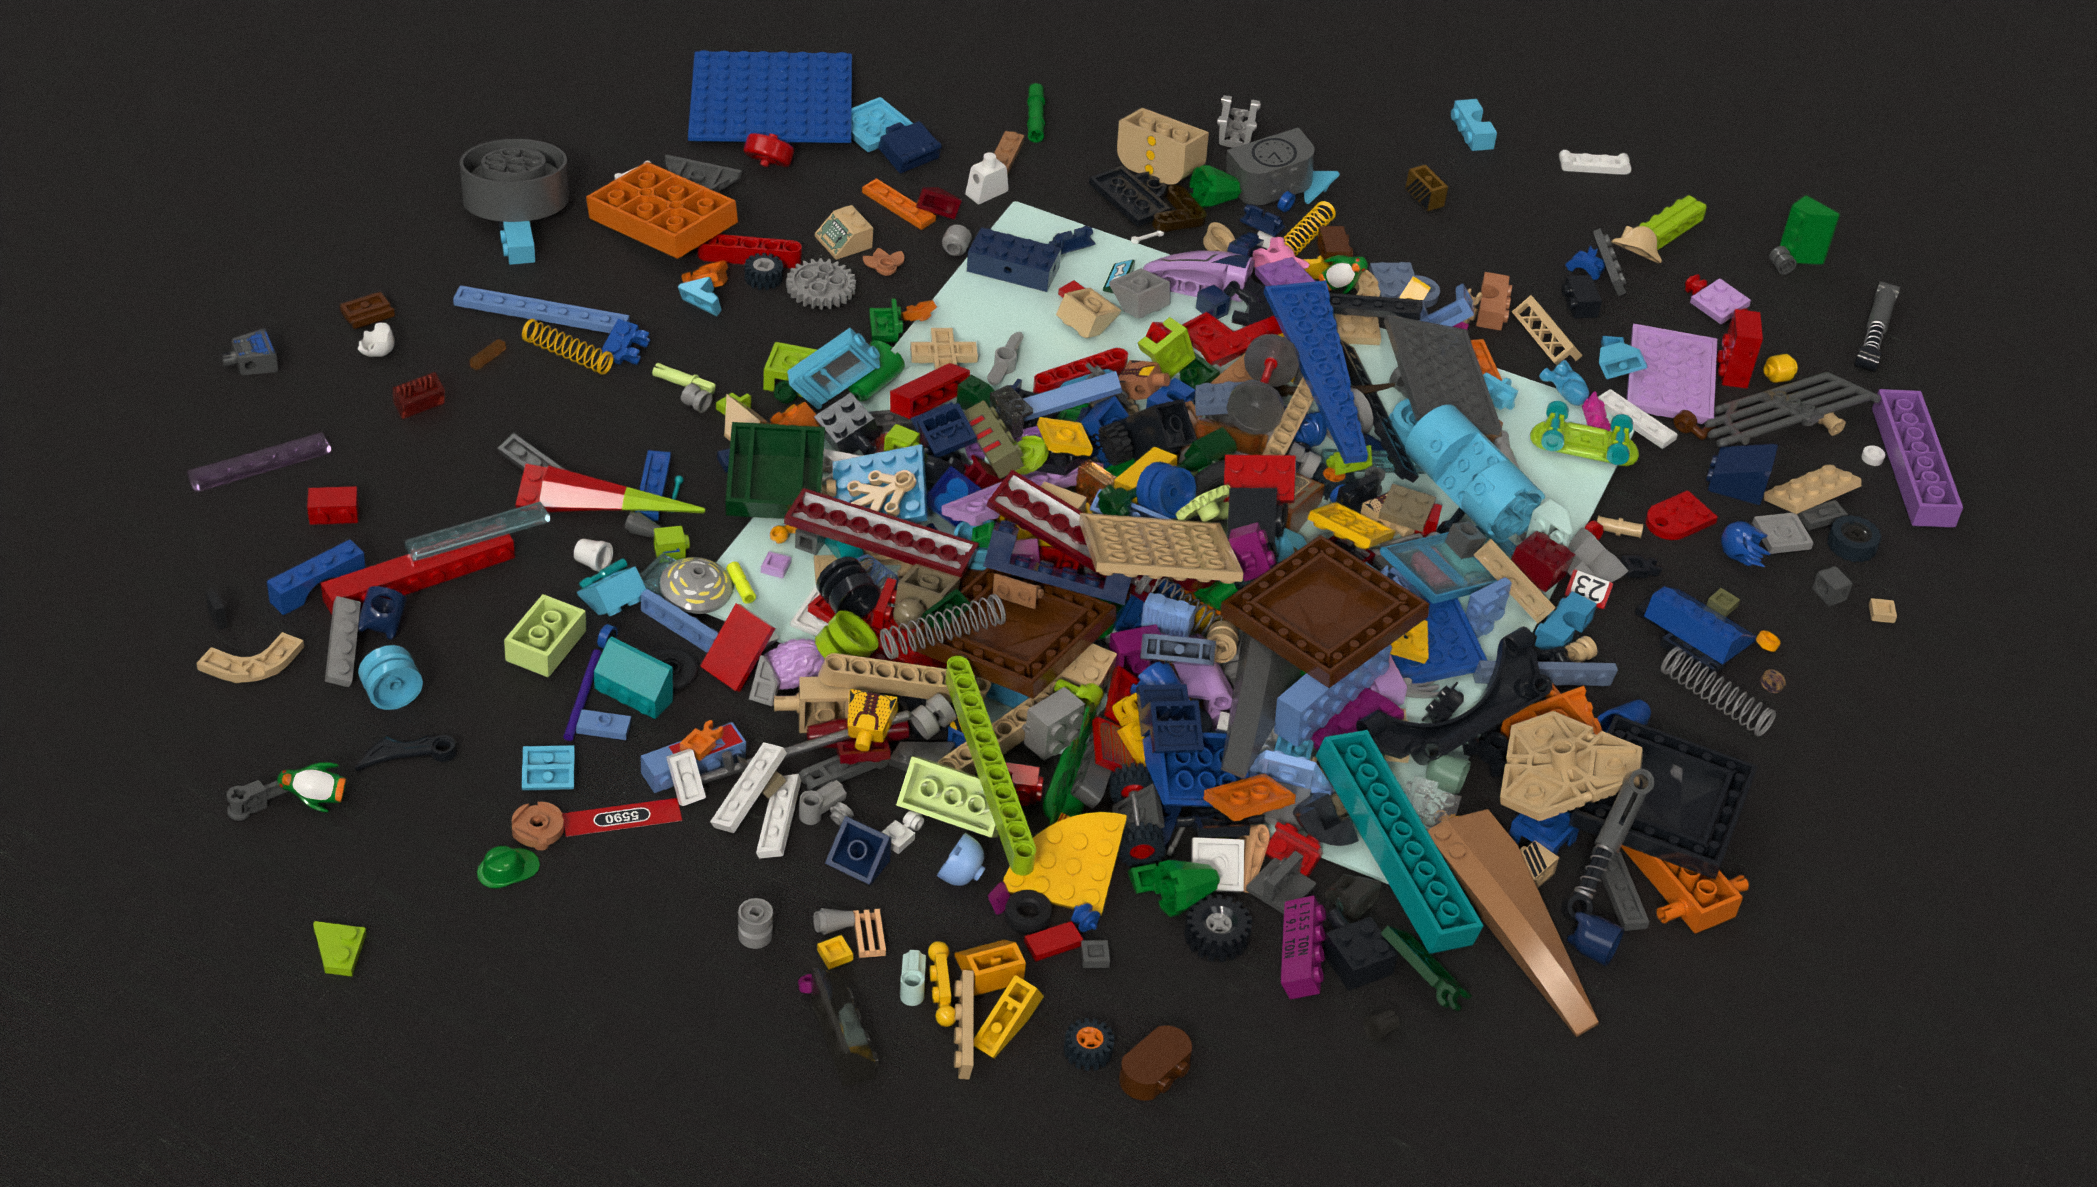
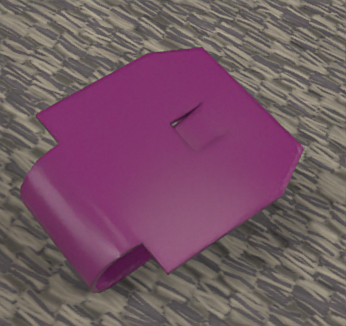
M1000 882L988 894L989 901L996 915L1004 912L1007 900L1011 896L1004 882Z

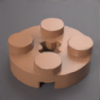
M538 802V805L530 807L529 803L519 807L512 816L513 838L525 846L534 847L536 850H546L564 832V819L560 809L548 802ZM540 822H542V824H543L542 826H539V827L533 826V823H534V824H539Z

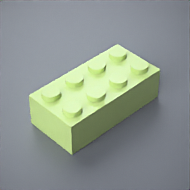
M911 757L896 804L897 806L991 838L998 837L999 834L978 776L922 757Z

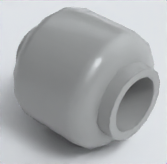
M952 225L944 234L942 246L950 255H963L971 243V233L962 225Z

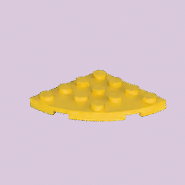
M1106 812L1086 813L1069 817L1047 827L1033 837L1036 846L1033 872L1026 876H1020L1015 874L1009 867L1003 880L1009 893L1014 894L1021 890H1034L1045 895L1051 904L1074 909L1077 905L1090 903L1093 906L1092 911H1098L1100 916H1102L1127 815Z

